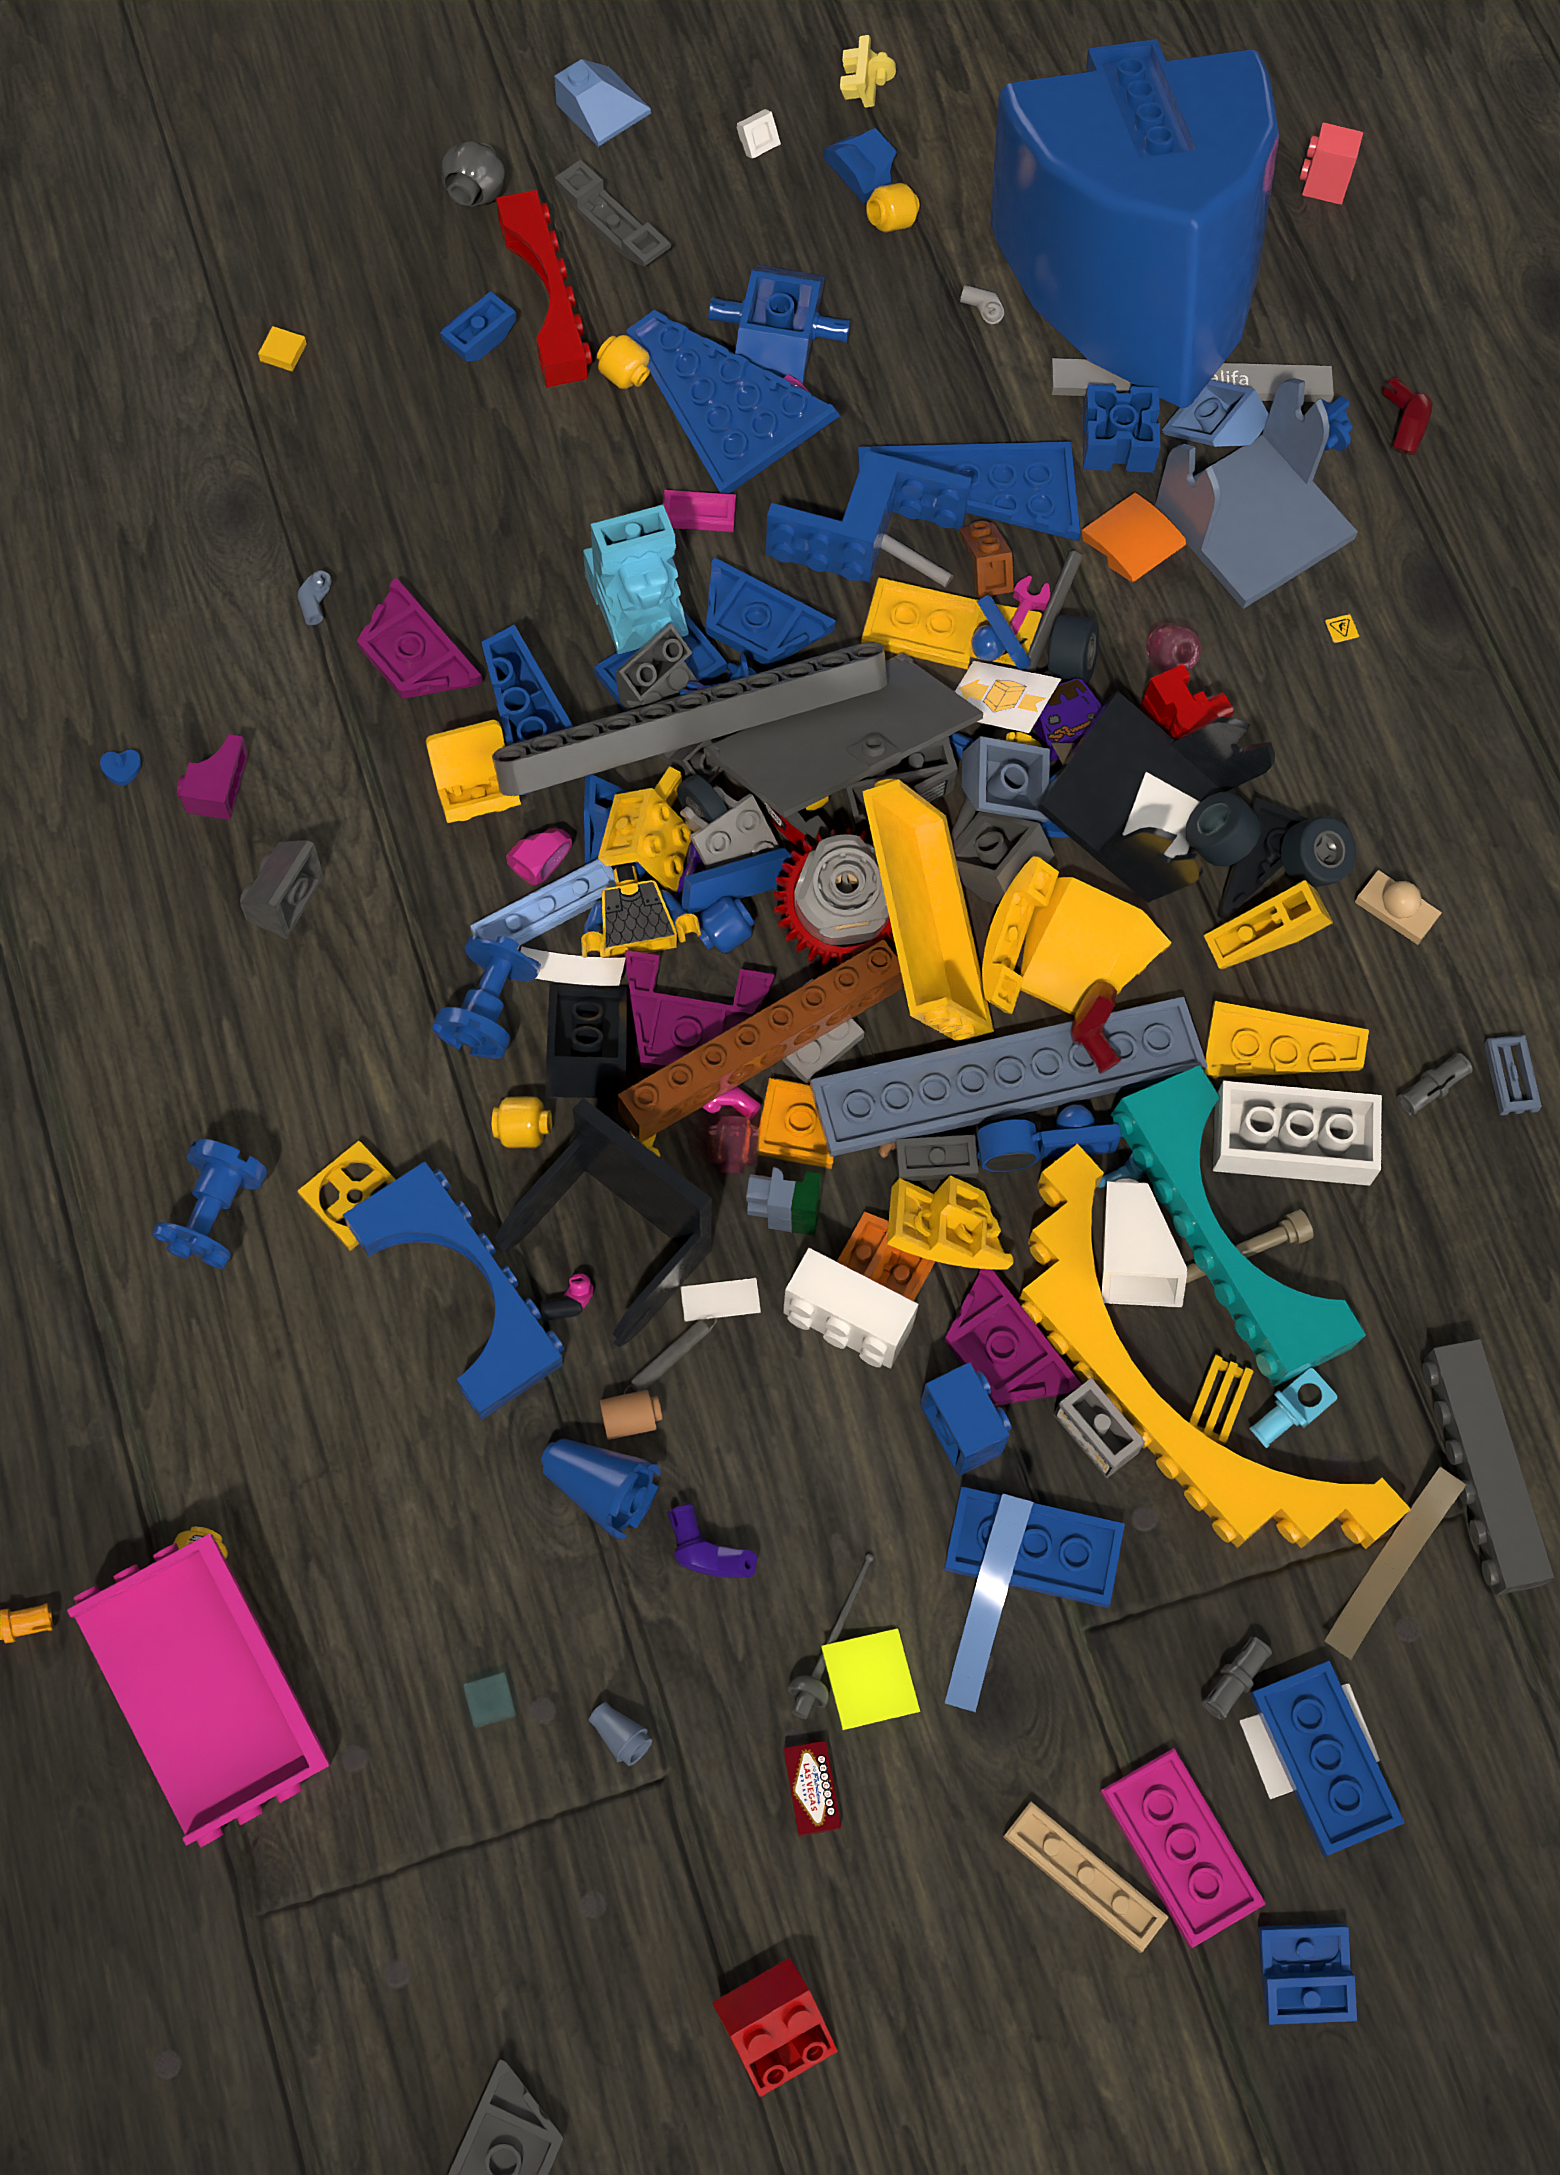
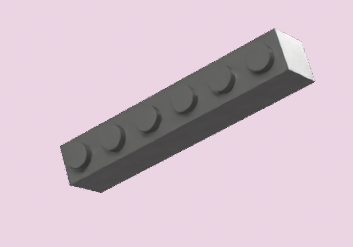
M1481 1339L1434 1348L1424 1358L1425 1363L1422 1365L1423 1377L1427 1386H1432L1436 1398L1434 1413L1438 1424L1444 1425L1448 1438V1441H1446V1453L1449 1462L1452 1465H1456L1460 1480L1466 1484L1459 1497L1464 1505H1468L1472 1518L1469 1524L1470 1533L1474 1543L1480 1545L1483 1554L1482 1573L1485 1582L1489 1586L1492 1585L1495 1596L1544 1586L1554 1579L1553 1571Z

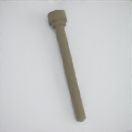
M1299 1209L1285 1215L1284 1220L1279 1222V1227L1239 1243L1235 1247L1247 1258L1285 1241L1288 1244L1294 1242L1297 1245L1308 1241L1314 1236L1313 1229L1306 1214ZM1196 1263L1186 1266V1283L1206 1275L1205 1272H1202L1197 1267Z

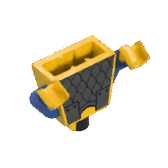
M628 865L616 868L613 871L616 887L602 890V900L593 904L585 923L584 935L581 938L582 957L587 958L589 951L600 952V957L625 958L626 950L651 953L677 948V933L681 943L686 941V933L695 932L698 937L701 936L698 918L694 914H688L667 890H659L654 880L638 882L634 866Z

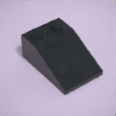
M549 985L545 1097L618 1099V1094L625 1091L627 987Z

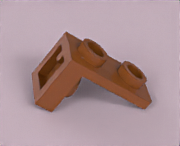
M976 521L969 526L959 528L960 537L973 558L975 592L978 598L985 597L986 595L993 596L1014 592L1012 551L993 522Z

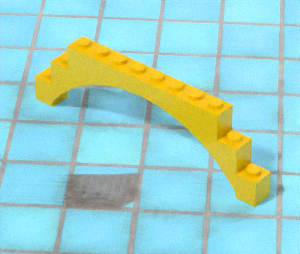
M1076 1144L1041 1173L1037 1185L1040 1188L1039 1193L1049 1206L1053 1208L1056 1206L1058 1210L1032 1230L1028 1244L1030 1245V1252L1037 1262L1043 1266L1048 1265L1050 1268L1022 1290L1019 1298L1021 1307L1034 1324L1038 1323L1048 1334L1047 1340L1055 1351L1061 1356L1065 1354L1075 1365L1074 1371L1083 1383L1087 1382L1090 1378L1093 1379L1143 1438L1145 1443L1142 1448L1147 1446L1158 1458L1156 1464L1162 1473L1169 1479L1175 1478L1185 1489L1184 1495L1188 1502L1198 1511L1203 1509L1213 1520L1212 1527L1226 1543L1231 1541L1238 1548L1271 1518H1274L1278 1522L1276 1526L1281 1535L1292 1544L1296 1542L1302 1549L1338 1518L1342 1523L1341 1528L1345 1535L1353 1543H1360L1367 1549L1411 1510L1383 1478L1375 1484L1330 1483L1309 1480L1275 1471L1243 1458L1211 1440L1184 1420L1156 1393L1133 1363L1113 1327L1102 1299L1095 1272L1091 1242L1092 1204L1094 1190L1100 1184L1104 1172Z

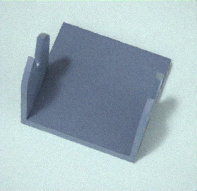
M1296 378L1288 379L1278 387L1263 434L1256 438L1251 445L1239 448L1195 476L1192 475L1195 471V447L1183 444L1173 448L1167 459L1155 507L1181 532L1186 539V544L1243 609L1353 541L1358 532L1313 482L1329 437L1330 426L1322 399L1316 401L1305 415L1302 414L1301 406L1304 401L1305 381Z

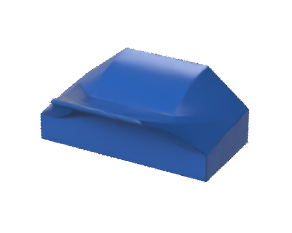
M873 128L863 134L850 136L825 148L823 159L864 204L869 200L876 188L891 184L890 170L897 152L876 128Z
M490 291L476 304L468 307L446 325L440 332L441 340L465 362L480 360L505 340L516 322V312Z

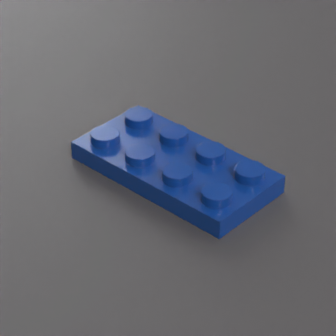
M961 1487L944 1571L978 1578L1001 1495ZM1033 1503L1009 1586L1108 1608L1111 1603L1125 1524Z
M1330 1661L1250 1694L1323 1858L1405 1823Z

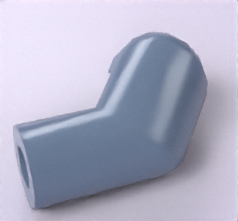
M318 570L309 576L297 594L307 625H316L323 620L319 603L328 593L332 581L330 575L322 570Z

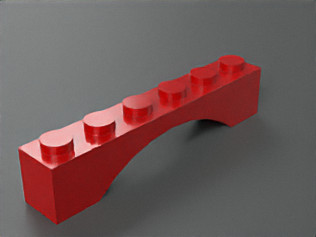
M537 190L497 197L498 221L506 248L520 256L534 269L543 282L549 296L547 316L544 325L536 337L538 360L546 388L586 380L587 364L592 363L591 352L588 342L582 343L580 336L584 335L580 315H573L572 307H575L572 287H565L563 280L567 279L566 268L563 258L557 259L555 252L559 251L556 233L554 230L549 231L547 227L548 224H551L547 203H540Z

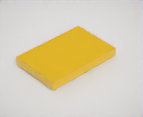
M878 577L861 644L875 642L883 645L885 651L898 654L905 653L907 656L968 670L972 654L971 639L973 633L979 627L982 610L977 603L979 600Z

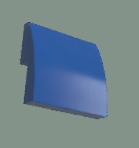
M1345 1923L1258 1926L1263 1995L1269 2025L1357 2021L1355 1975L1351 1972L1349 1927Z

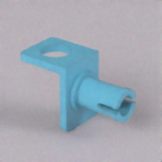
M1309 1368L1282 1392L1278 1390L1274 1394L1277 1398L1275 1401L1277 1406L1249 1429L1267 1448L1270 1446V1443L1293 1424L1296 1426L1300 1424L1305 1428L1337 1400V1394L1313 1368ZM1309 1383L1317 1385L1322 1391L1320 1403L1314 1407L1302 1405L1298 1400V1391L1301 1386Z

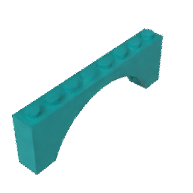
M1199 1065L1122 1098L1111 1114V1117L1113 1118V1124H1119L1121 1137L1125 1138L1131 1148L1136 1165L1141 1170H1145L1147 1177L1153 1185V1191L1157 1200L1165 1205L1173 1218L1176 1232L1182 1238H1185L1194 1253L1193 1256L1197 1267L1206 1273L1212 1283L1217 1300L1222 1306L1227 1308L1233 1318L1238 1335L1243 1341L1248 1343L1254 1353L1259 1370L1264 1376L1269 1378L1273 1387L1307 1371L1309 1368H1314L1351 1350L1366 1334L1345 1300L1311 1296L1272 1279L1245 1258L1220 1227L1207 1200L1200 1170V1146L1203 1130L1211 1110L1220 1097Z

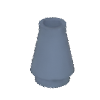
M607 1702L599 1705L589 1718V1722L596 1728L617 1762L624 1761L628 1766H631L651 1746L652 1739L647 1736L648 1730L612 1708Z

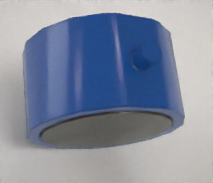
M1014 1119L989 1124L977 1132L979 1148L977 1159H980L981 1167L990 1172H1010L1025 1169L1040 1160L1038 1141L1042 1140V1136L1039 1132L1036 1133L1035 1124L1028 1120Z

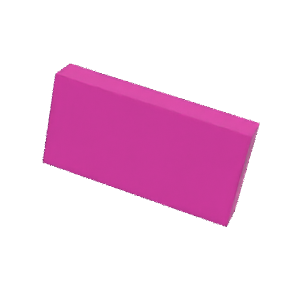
M664 490L663 506L672 528L734 531L736 494Z

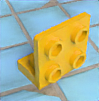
M653 788L615 794L598 859L605 866L638 862L669 893L677 892L679 880L683 874L688 846L691 842L690 835L692 830L688 828L687 824Z

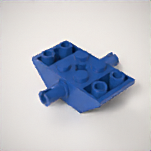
M756 265L751 270L746 297L742 303L712 297L709 306L708 320L739 324L735 355H740L750 363L765 371L768 370L781 378L790 375L802 384L804 383L812 340L815 341L816 337L847 343L850 330V320L848 319L842 320L820 316L819 307L825 283V276Z

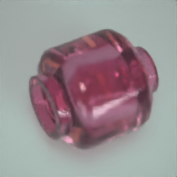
M1165 623L1158 626L1150 634L1146 652L1148 659L1156 668L1168 671L1184 664L1186 669L1190 671L1200 658L1201 643L1193 630L1175 623Z
M719 1116V1122L712 1124L708 1130L707 1159L713 1164L720 1165L721 1173L744 1174V1166H752L758 1161L760 1140L758 1127L751 1124V1118Z

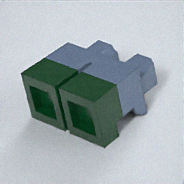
M773 1167L772 1177L750 1174L746 1195L748 1215L768 1218V1229L815 1236L822 1200V1173L805 1171L804 1183L783 1180L782 1172Z

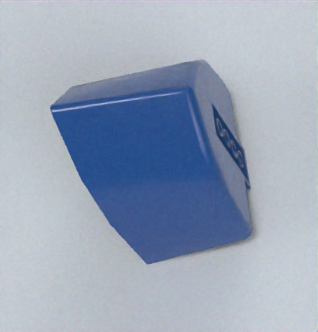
M1157 39L1088 48L1086 63L1088 72L1013 82L1004 86L1000 91L998 97L990 224L1000 250L1033 308L1091 363L1138 387H1159L1160 398L1181 408L1189 407L1241 341L1259 275L1279 142L1271 78L1260 54L1255 50L1166 61Z

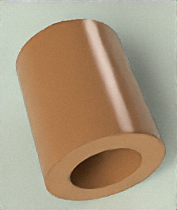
M648 1389L599 1400L607 1440L656 1430L655 1421L663 1420L658 1396L650 1397Z

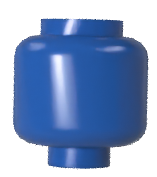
M724 896L705 910H702L698 915L702 926L700 928L701 936L699 937L708 950L715 946L718 951L727 954L752 937L751 926L755 924V921L739 898L733 901L732 898Z

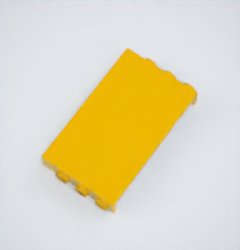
M899 779L881 780L874 785V788L862 792L910 1016L957 1042L994 1032L988 1002L984 996L982 975L946 815Z

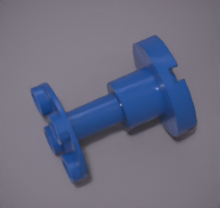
M474 935L469 936L465 945V952L473 962L485 969L477 990H469L466 993L461 1008L446 1007L441 1008L437 1012L432 1026L433 1032L441 1040L460 1050L462 1044L472 1047L469 1053L471 1055L487 1059H501L511 1042L510 1035L497 1024L504 1007L501 1000H499V996L506 979L523 982L533 981L539 974L541 964L537 960L527 957L518 951L519 944L510 938L499 936L496 941Z
M198 1139L197 1142L193 1141L186 1158L190 1164L201 1171L192 1191L193 1196L198 1199L186 1227L158 1222L153 1228L152 1236L168 1243L166 1250L175 1256L189 1259L190 1255L193 1254L202 1257V1261L212 1267L224 1269L231 1254L220 1243L208 1237L220 1209L230 1208L238 1188L258 1190L262 1187L268 1173L266 1167L252 1156H249L247 1162L238 1157L240 1150L232 1146L208 1139Z

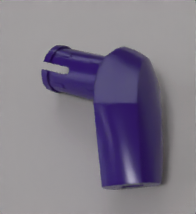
M692 1504L676 1507L667 1513L678 1545L673 1556L680 1566L700 1574L721 1578H749L754 1575L757 1555L750 1550L719 1546L708 1542L707 1539H703Z

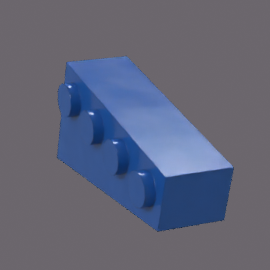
M515 625L481 642L507 746L573 727Z

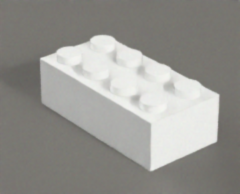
M1231 1081L1222 1082L1218 1091L1220 1098L1215 1104L1213 1171L1369 1186L1380 1172L1382 1095Z

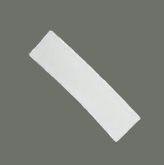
M521 947L520 951L541 964V969L535 979L579 985L619 986L626 959L583 958L582 956L559 954Z

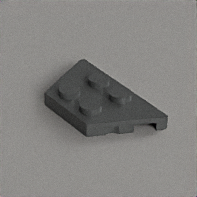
M501 2059L497 2063L448 2175H549L564 2137L508 2063Z

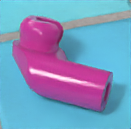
M736 1086L702 1107L710 1113H715L720 1110L721 1105H729L751 1120L760 1110L761 1104Z

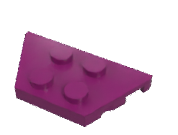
M397 578L392 580L389 585L390 592L383 604L377 605L372 614V621L364 627L357 639L358 648L402 699L481 684L482 677L476 668Z
M981 1269L957 1318L945 1337L944 1342L962 1366L970 1362L975 1372L981 1371L984 1374L991 1388V1393L988 1396L994 1406L1073 1393L1082 1385L996 1273L992 1269Z

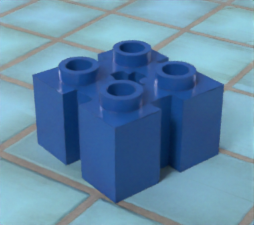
M1088 384L1082 409V434H1085L1083 441V470L1111 471L1113 463L1125 464V471L1154 473L1160 451V423H1157L1160 412L1159 387L1130 386L1129 394L1116 393L1115 385Z

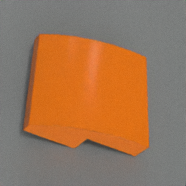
M1135 492L1081 530L1083 541L1107 556L1108 567L1132 583L1186 545L1185 537L1173 523L1155 506Z
M864 1212L837 1262L914 1302L935 1261L888 1245L889 1221Z

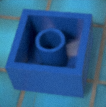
M970 1362L926 1383L920 1402L922 1411L958 1477L1001 1456L1010 1436L1008 1431L1011 1430L1009 1419L1001 1407L995 1409L988 1396L991 1393V1388L986 1377L981 1371L975 1372Z

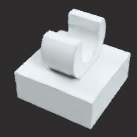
M764 109L737 123V131L745 154L752 159L781 144L771 111Z

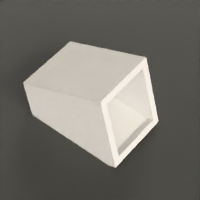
M1119 1179L1116 1182L1107 1181L1101 1288L1103 1302L1110 1304L1182 1307L1187 1267L1149 1184L1139 1183L1133 1179Z

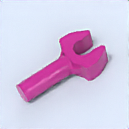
M1031 576L1025 577L1016 584L1013 598L1018 600L1019 606L1009 623L1014 635H1017L1028 610L1044 611L1050 599L1048 583L1044 584L1038 595H1030L1028 593L1031 585Z

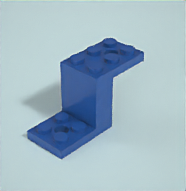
M866 450L843 521L771 503L767 514L766 555L780 562H793L808 566L814 571H827L842 575L851 581L861 580L870 583L892 513L901 514L909 519H921L936 523L943 528L959 530V528L963 527L966 519L972 478Z

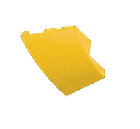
M951 1175L934 1194L901 1178L892 1186L887 1236L888 1245L925 1259L968 1268L1008 1269L1013 1264L1012 1255L1005 1254L999 1242L998 1235L1001 1229L991 1213V1206L984 1191Z

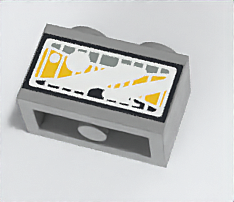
M1092 1378L1062 1400L1055 1411L1054 1416L1106 1478L1110 1477L1135 1457L1145 1443L1143 1438Z

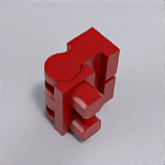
M1184 664L1151 678L1139 709L1173 739L1213 718L1231 717L1234 712L1233 706L1223 692L1210 699L1206 697L1203 691L1192 697L1187 688L1191 675Z

